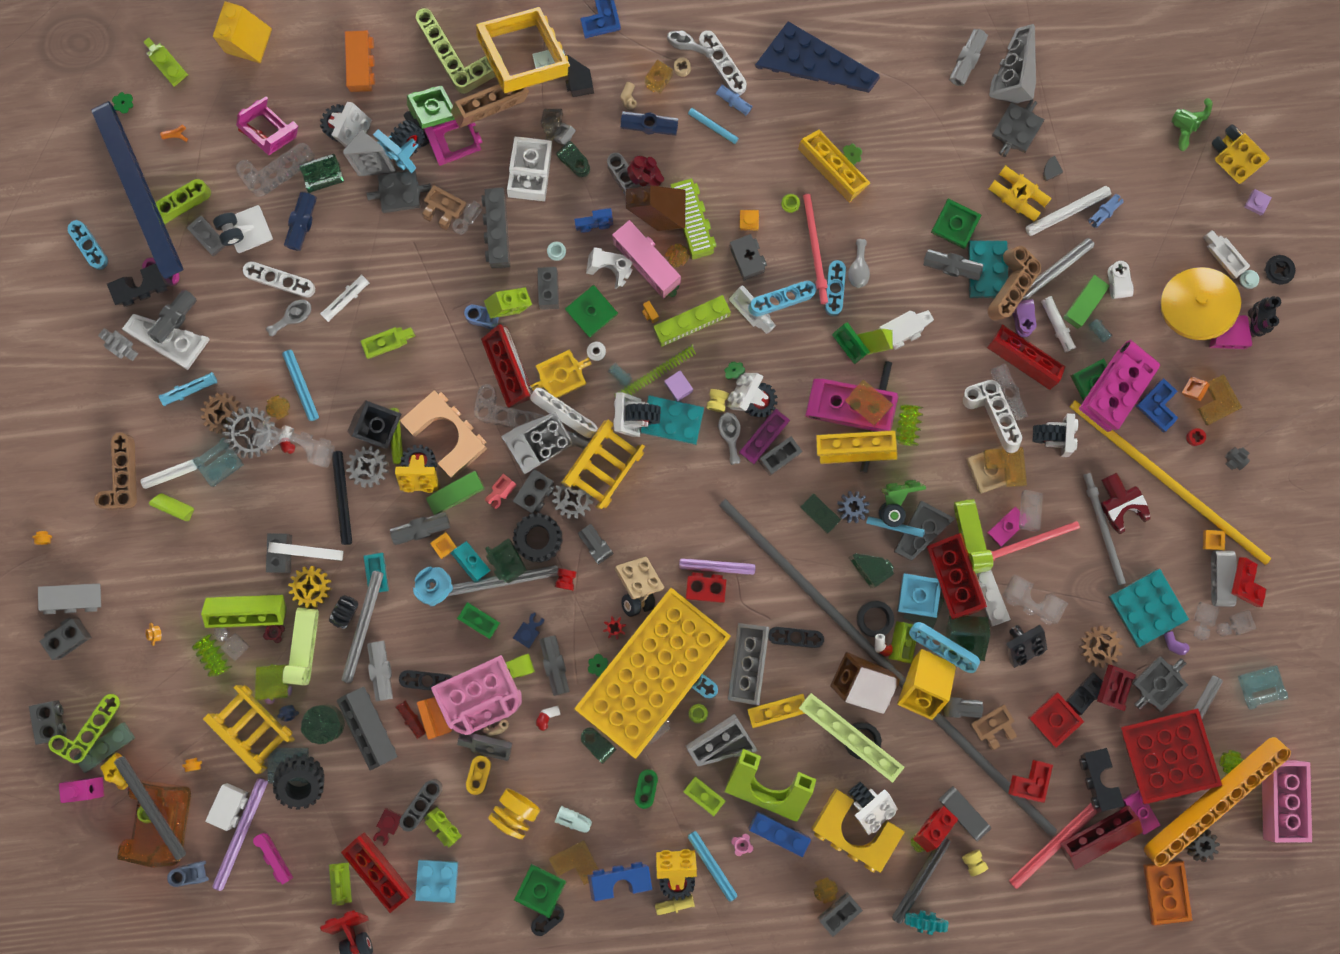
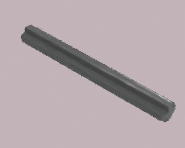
M946 837L937 849L932 850L894 912L892 919L899 924L903 922L906 913L913 906L951 843Z

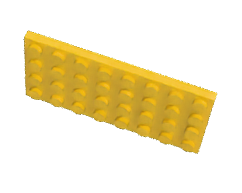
M670 588L573 710L632 758L636 759L726 644L731 635L674 589Z

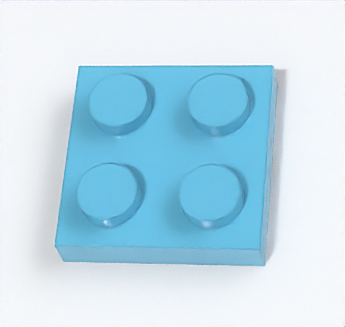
M904 573L897 612L937 618L941 591L938 579Z
M419 859L415 901L455 903L458 862Z

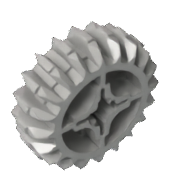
M249 406L245 409L246 413H244L242 408H238L239 415L233 411L231 414L234 419L226 418L230 425H223L224 428H228V432H222V435H229V438L224 440V443L231 442L228 449L231 450L235 447V455L241 451L242 458H245L246 453H248L250 459L253 458V452L257 457L261 456L259 450L267 453L265 445L271 448L272 444L268 441H275V437H271L270 433H276V430H270V427L274 426L275 423H267L271 416L268 415L263 418L265 411L262 410L257 414V407L253 408L252 413ZM252 417L257 418L262 423L264 429L255 428ZM242 418H245L244 427L240 430H234L236 424ZM249 427H251L250 430L258 431V433L250 434V438H248V435L240 434V432L248 431ZM259 435H264L261 443L253 447L255 438ZM235 436L244 437L247 448L240 446Z

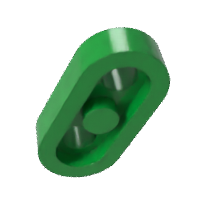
M645 769L639 774L634 800L636 805L642 809L649 808L654 802L658 776L652 769ZM650 775L652 777V781L646 782L644 779L645 776ZM647 795L648 800L643 802L640 797Z

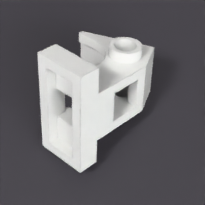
M594 247L588 256L586 274L594 275L600 268H609L616 276L615 289H617L619 286L623 287L626 283L623 279H628L633 271L630 268L633 262L624 255L605 252L601 248Z

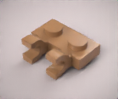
M433 185L424 199V202L428 205L422 215H424V219L430 222L436 209L444 213L438 223L440 228L447 231L452 218L458 221L467 203Z
M1005 704L970 724L979 740L986 739L991 750L1000 747V744L993 735L999 730L1003 729L1008 740L1017 737L1010 725L1015 721Z

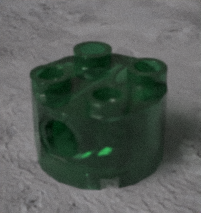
M333 705L313 706L303 716L301 732L311 743L318 745L330 743L338 739L343 733L345 727L343 714Z

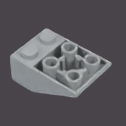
M556 412L517 426L501 436L524 474L573 445Z

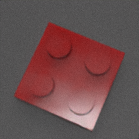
M1058 692L1052 695L1028 717L1054 748H1057L1084 723L1083 719Z

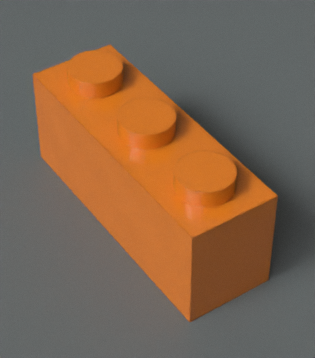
M368 30L345 31L346 86L350 92L372 91V85H375V75L372 73L375 59L374 55H371V49H374V39L370 36Z

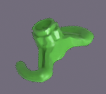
M1206 98L1204 100L1205 109L1203 112L1192 113L1185 109H1178L1175 112L1171 122L1174 123V126L1181 129L1178 142L1180 151H1185L1188 148L1190 134L1193 131L1196 132L1201 122L1209 118L1213 106L1211 99Z

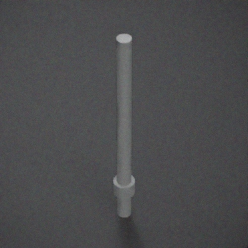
M1091 473L1085 474L1083 476L1088 489L1086 492L1088 497L1091 498L1118 585L1124 584L1126 582L1099 501L1098 488L1094 485Z

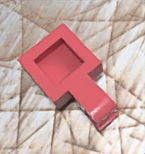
M503 473L491 487L493 492L485 498V501L491 504L493 508H499L501 498L506 499L517 484Z

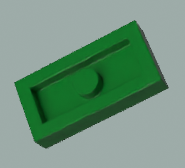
M848 322L831 334L854 364L870 353Z
M468 602L457 618L488 639H491L500 625L499 621Z

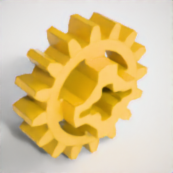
M304 566L302 568L303 572L296 570L297 576L290 577L294 582L288 584V586L293 587V590L289 591V594L295 595L292 600H299V606L305 603L306 608H310L311 603L313 607H318L317 602L324 604L323 597L329 598L326 592L332 590L331 587L327 586V584L331 583V580L325 579L328 574H321V568L315 571V566H310L309 570ZM306 575V579H304L302 582H299L301 578ZM316 576L320 578L322 585L318 583ZM307 585H314V588L307 589ZM298 589H300L303 592V597L300 595ZM321 591L320 595L313 599L315 594Z

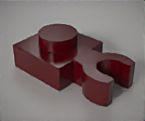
M385 808L376 826L381 830L374 835L373 841H377L379 836H383L384 842L382 845L385 846L389 842L388 834L394 835L396 833L402 815Z

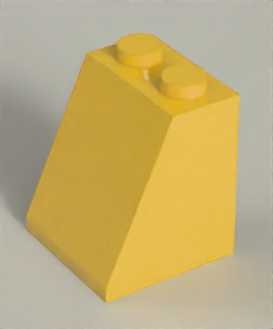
M224 1L213 38L225 53L261 63L272 28L243 6Z
M921 649L913 658L897 705L933 720L950 701L956 666L946 659Z

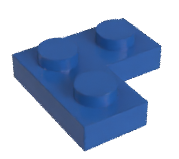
M595 0L598 14L580 18L585 38L621 30L614 0Z
M611 208L592 211L593 216L574 219L576 231L582 233L589 232L593 228L608 229L613 225Z
M1163 378L1136 407L1164 433L1178 419L1165 406L1178 391Z

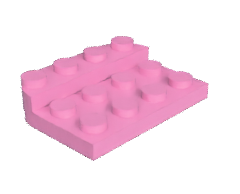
M502 655L431 687L449 728L465 735L472 734L477 730L509 717L522 704L520 689L517 690Z

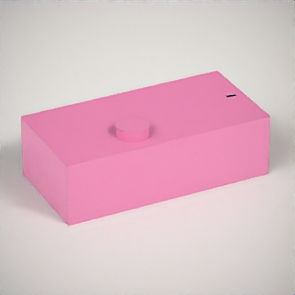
M630 220L612 234L613 244L626 258L633 262L632 265L663 299L680 285L681 276L657 251L653 240L649 236L645 237Z
M1287 760L1262 781L1263 840L1275 843L1312 842L1310 762Z

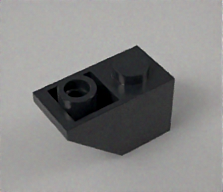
M567 55L570 67H568L569 80H565L567 92L571 91L572 97L594 94L590 69Z

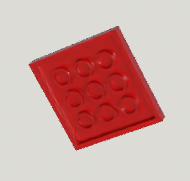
M1198 708L1120 727L1143 804L1222 786Z

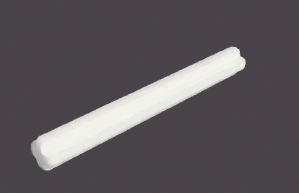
M1104 186L1025 227L1027 234L1033 236L1111 196L1110 188Z

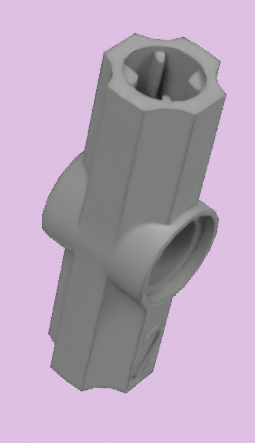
M974 29L950 75L949 80L953 84L964 86L987 40L988 35L985 31L981 29Z
M385 641L368 643L370 660L368 669L370 679L373 681L375 700L393 699L390 680L392 672L390 662L387 661Z

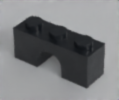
M153 264L140 270L143 281L139 287L135 285L132 277L119 278L107 283V287L115 305L128 307L135 304L134 301L137 299L142 301L150 298L154 292L159 294L167 291V287L173 285L171 277L165 279L157 265Z
M1104 748L1082 754L1079 763L1087 776L1085 783L1087 789L1091 790L1092 793L1091 804L1093 809H1096L1097 813H1102L1124 807L1119 787H1105L1100 780L1101 772L1113 767L1108 749Z

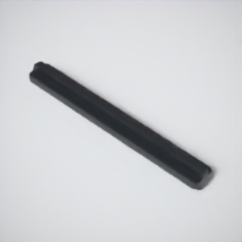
M333 451L331 454L341 544L350 545L352 544V533L343 452Z

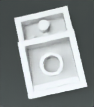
M514 137L507 186L508 197L545 202L552 141Z

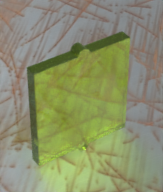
M271 664L270 666L256 667L255 700L270 699L272 701L275 698L288 697V684L283 683V671L288 664Z

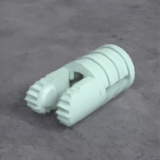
M564 806L560 807L555 819V823L587 833L592 825L590 818Z

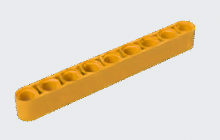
M1276 737L1269 738L1221 779L1222 786L1211 788L1150 840L1144 847L1145 854L1156 866L1166 865L1290 758V749Z

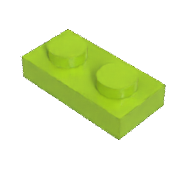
M696 776L683 791L713 816L716 815L726 802L724 798Z

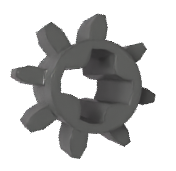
M1234 447L1225 455L1227 459L1225 464L1231 470L1236 468L1241 470L1249 463L1248 455L1250 453L1243 447L1239 449Z

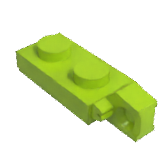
M150 38L144 41V44L150 49L147 52L149 58L173 86H176L188 76L186 71L160 43L155 45Z
M394 327L361 340V344L366 358L370 359L407 344L408 339L415 337V333L411 327L402 330V327Z

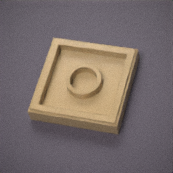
M1002 445L966 458L979 494L1017 481Z

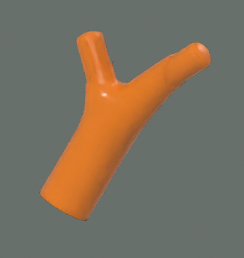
M184 125L160 133L163 140L179 138L185 142L188 141V138L181 134L186 130Z

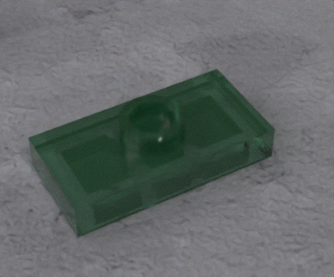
M814 493L800 507L827 534L841 521Z

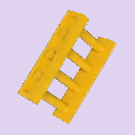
M609 419L604 420L561 482L566 487L577 485L599 501L595 506L597 509L606 508L612 500L610 498L635 460L639 461L644 454L642 450L645 447L643 444H640L635 448L615 434L612 429L613 422ZM604 438L611 439L631 454L625 464L602 448L601 442ZM598 453L620 469L615 479L591 463L590 458L593 454ZM583 469H587L609 485L604 495L580 479L581 476L579 474Z
M895 431L816 435L817 455L820 456V464L897 460Z
M235 685L233 688L239 694L219 714L208 713L203 720L256 774H262L267 769L264 764L265 759L284 740L286 742H293L295 738L292 736L293 732L287 726H282L251 695L253 692L246 685ZM245 699L252 706L251 709L233 727L228 728L224 723L225 718ZM259 713L265 721L246 741H241L237 737L239 735L238 732ZM271 726L278 733L277 737L259 755H255L251 751V746Z

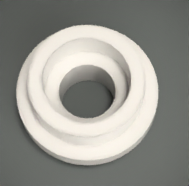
M593 342L587 348V355L593 361L602 360L606 354L605 346L600 342ZM599 348L600 352L598 354H594L593 349Z

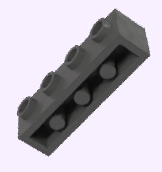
M504 188L484 189L485 195H482V206L486 207V214H483V224L487 225V232H484L485 244H488V251H485L486 262H489L492 269L510 267L506 193Z
M365 687L350 692L336 700L370 771L398 757Z

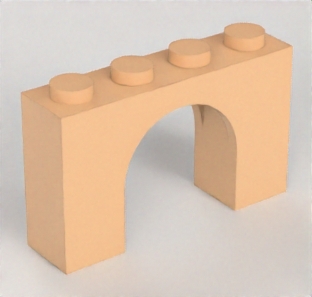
M434 390L400 421L415 437L437 420H448L456 425L459 433L458 443L438 463L454 479L487 450L484 446L487 442L480 434L475 436L472 432L474 429L467 420L463 422L459 418L461 413L454 406L452 408L449 407L446 403L448 399L442 392L438 394Z

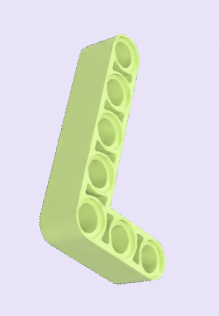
M426 8L417 11L416 20L421 31L458 92L468 93L496 77L486 56L464 68L432 12ZM424 18H430L428 22H421ZM434 33H438V34H439L438 37H436V38H431V35H432V34H434ZM442 49H448V52L444 54L440 53ZM452 64L458 65L455 69H449ZM478 70L483 71V74L480 76L474 75ZM460 80H467L464 85L458 84Z

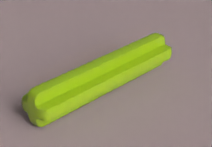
M390 408L391 410L399 412L397 408ZM400 420L391 439L394 464H401V457H403Z

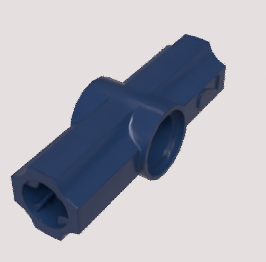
M623 111L620 127L621 129L643 131L648 135L658 133L676 136L678 118L656 116L651 112L640 114ZM653 121L654 125L648 127L645 125V122Z
M300 192L295 210L291 212L289 217V230L284 242L285 247L301 251L306 232H309L312 225V213L317 200L316 196Z

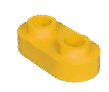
M484 755L477 756L472 760L468 773L466 789L473 795L482 793L486 788L491 761ZM481 761L485 763L483 769L478 766V763ZM474 781H478L480 783V786L478 788H475L473 786Z

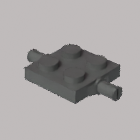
M1033 99L1029 101L1026 108L1011 102L993 132L992 136L1004 144L999 152L1001 156L1003 154V157H1006L1010 148L1026 153L1045 119L1032 112L1037 105L1036 101L1033 103Z
M415 170L412 173L404 171L378 175V191L367 192V199H379L383 213L420 208L421 193L429 192L431 184L419 185Z
M1159 656L1132 682L1142 696L1134 705L1141 710L1148 702L1159 712H1162L1188 686L1179 673L1187 663L1180 658L1172 666Z

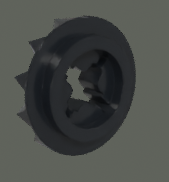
M1276 255L1266 262L1264 271L1267 275L1266 278L1272 283L1283 285L1289 283L1294 278L1296 268L1289 257ZM1285 266V269H1283L1281 273H1274L1275 270H1277V267L1283 268Z

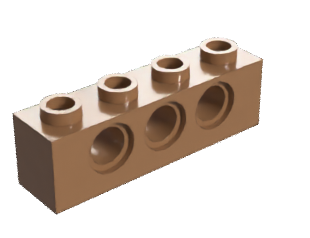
M500 84L455 101L451 113L459 128L523 103L529 94V90L525 87L504 94Z

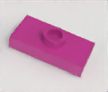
M1015 506L987 534L1001 547L1029 520Z
M1139 790L1123 799L1125 806L1129 805L1139 817L1143 835L1160 826L1149 804L1142 803Z

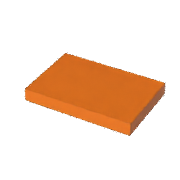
M1171 861L1161 867L1155 864L1143 865L1152 925L1193 921L1184 861Z

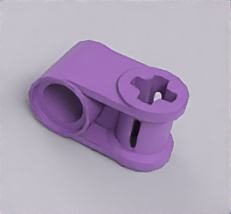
M1033 299L1021 300L1012 314L1016 333L1021 337H1028L1036 328L1035 305Z

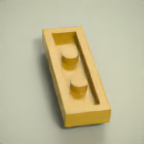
M804 694L747 709L752 728L805 714L799 709L805 701Z

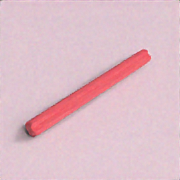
M1090 803L1009 880L1015 889H1018L1062 847V842L1073 837L1097 814V810L1093 809L1092 804Z

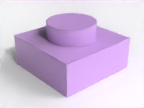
M1254 189L1244 207L1259 215H1263L1272 197Z

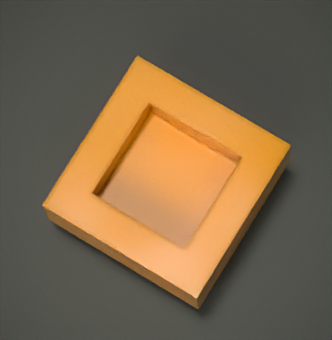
M740 210L739 230L758 231L759 210Z
M645 302L642 314L647 321L650 320L653 324L659 320V316L651 302Z
M1203 530V550H1225V531Z
M447 532L430 543L441 559L457 548Z

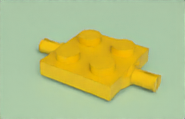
M569 349L536 365L540 374V381L530 386L533 391L536 388L544 387L548 393L559 398L586 385L582 369L592 365L589 357L578 362Z

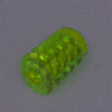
M915 405L900 406L899 409L903 412L899 413L898 416L903 420L897 422L901 427L896 429V432L901 434L896 436L899 444L919 446L918 443L914 442V439L920 438L915 432L921 431V428L917 427L916 424L922 423L917 417L923 416V413L918 411V409L923 407Z
M213 634L204 636L192 646V650H198L196 657H202L200 663H207L204 666V670H210L208 677L219 676L232 668V665L225 666L229 661L228 659L221 660L225 653H217L221 647L213 646L217 640L209 639Z

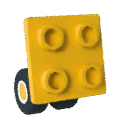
M1231 124L1225 130L1227 136L1224 139L1217 136L1212 141V145L1220 153L1215 157V161L1238 184H1241L1269 161L1270 158L1246 133H1242L1235 125Z

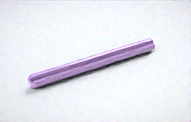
M258 778L212 885L216 890L221 891L224 889L268 784V781Z

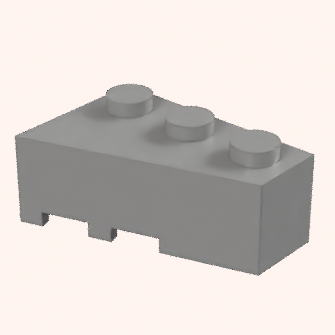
M101 584L38 587V610L43 612V614H56V611L64 610V613H77V609H85V612H96L97 608H101Z
M735 714L685 745L697 766L722 761V759L733 756H740L743 749L752 753L758 751Z

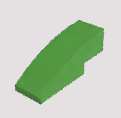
M1094 274L1072 303L1063 319L1077 329L1082 327L1110 285Z
M474 471L433 493L426 500L433 514L437 515L469 499V497L485 490L477 472Z

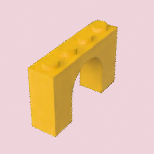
M835 788L811 828L815 832L814 836L822 841L825 839L832 842L830 846L839 852L842 849L848 852L847 856L855 862L861 860L865 863L864 867L874 873L877 870L881 873L905 832L886 820L869 843L853 845L847 842L842 835L841 825L854 800Z

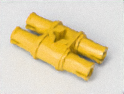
M1005 165L999 175L1012 184V189L1009 188L1008 190L994 180L988 190L1000 197L1001 203L1010 206L1016 211L1015 213H1022L1034 222L1041 212L1029 205L1027 199L1032 198L1045 208L1051 197L1038 189V184L1035 185L1025 178L1024 174L1019 175ZM1023 189L1021 196L1017 198L1018 192Z

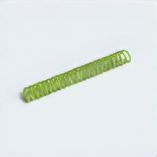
M691 344V347L688 346V349L685 348V351L682 350V353L679 352L675 357L672 356V359L669 358L666 364L662 363V365L653 369V372L650 371V374L647 373L640 377V380L637 379V382L634 381V384L627 385V388L624 387V390L621 389V392L632 395V392L636 393L634 388L639 391L638 387L642 389L641 385L645 387V384L648 385L647 380L649 383H652L650 378L655 381L654 377L658 379L656 373L659 377H661L660 372L664 375L663 370L667 373L665 366L671 371L669 365L674 369L672 363L675 367H677L676 362L680 365L679 360L683 363L681 356L687 361L685 355L688 359H690L688 353L693 357L691 350L696 355L693 344Z

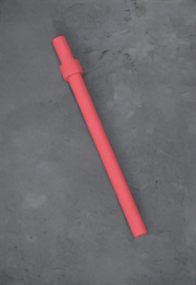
M805 194L803 199L817 278L815 284L816 289L819 290L821 304L828 303L826 292L828 286L827 280L824 279L811 195Z
M1076 521L991 551L993 561H995V558L1079 529V523Z

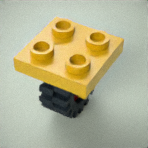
M413 445L412 450L410 447L407 448L408 453L404 451L403 457H401L402 467L395 468V475L400 490L405 492L423 491L426 493L438 491L437 462L433 451L429 450L427 446L423 448V445H419V448Z
M663 850L656 852L657 879L660 881V889L663 891V894L665 896L668 894L669 899H672L674 896L675 900H678L680 896L682 900L685 899V894L689 897L691 895L690 891H694L695 877H697L695 850Z

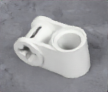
M1117 261L1107 270L1110 296L1112 299L1131 297L1134 290L1129 265L1124 261Z

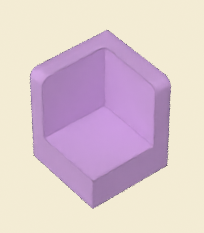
M678 371L664 381L665 386L677 402L693 392V388L681 371Z

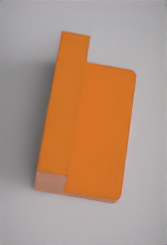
M435 697L417 702L428 740L453 731L447 725Z

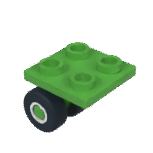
M916 480L905 481L904 485H897V483L886 484V488L881 489L882 493L885 494L886 503L882 504L879 509V518L890 527L900 526L906 517L905 510L901 507V504L909 492L926 490V485L920 483V481L916 482Z

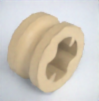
M678 58L675 61L674 71L678 76L685 77L690 73L691 66L688 59ZM684 63L687 69L680 71L678 65L682 66Z

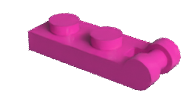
M267 833L255 836L253 843L256 847L262 849L264 853L263 858L273 868V875L277 882H281L283 885L293 879L291 872Z

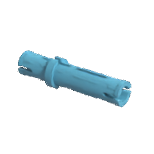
M211 372L180 387L178 385L175 386L173 390L162 395L160 394L159 399L162 405L166 406L177 400L182 401L186 396L218 382L214 373Z

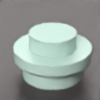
M552 242L547 248V254L550 259L559 261L565 257L566 248L561 242Z
M1246 270L1240 275V284L1246 289H1252L1259 283V275L1253 270Z

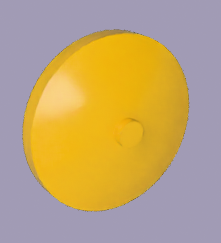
M1192 268L1177 274L1167 283L1161 298V312L1167 325L1177 334L1193 340H1208L1224 334L1235 324L1241 309V296L1235 283L1227 275L1210 268Z

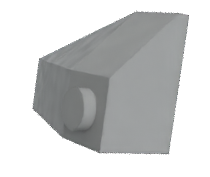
M1034 24L1016 29L1008 46L1009 52L1006 58L1001 60L999 64L1001 68L998 74H994L989 93L991 98L1013 103H1020L1034 98L1036 86Z

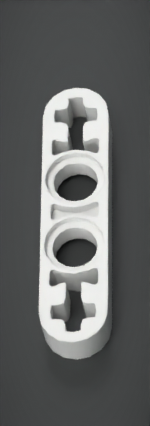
M712 31L702 32L699 37V44L710 48L708 42L704 43V37L712 38L711 45L714 52L720 51L723 54L720 60L714 59L713 56L709 60L729 90L735 94L742 95L746 90V80ZM729 66L733 69V73L726 75L722 71L723 68ZM734 77H735V81L737 82V84H742V85H741V89H739L738 87H737V88H734V87H735V82H734V80H733Z
M247 262L243 267V274L250 280L306 298L311 297L315 293V286L308 279L256 262ZM254 267L258 272H261V276L256 273L251 275L248 270ZM268 272L275 273L273 281H266L265 276ZM286 278H292L293 284L290 287H284L283 281ZM297 284L301 286H306L308 284L310 290H306L304 293V290L297 287Z
M536 388L531 394L530 399L534 404L549 414L556 412L561 422L584 437L592 438L597 432L598 428L592 421L547 391Z
M269 542L268 552L340 561L343 559V551L273 542Z

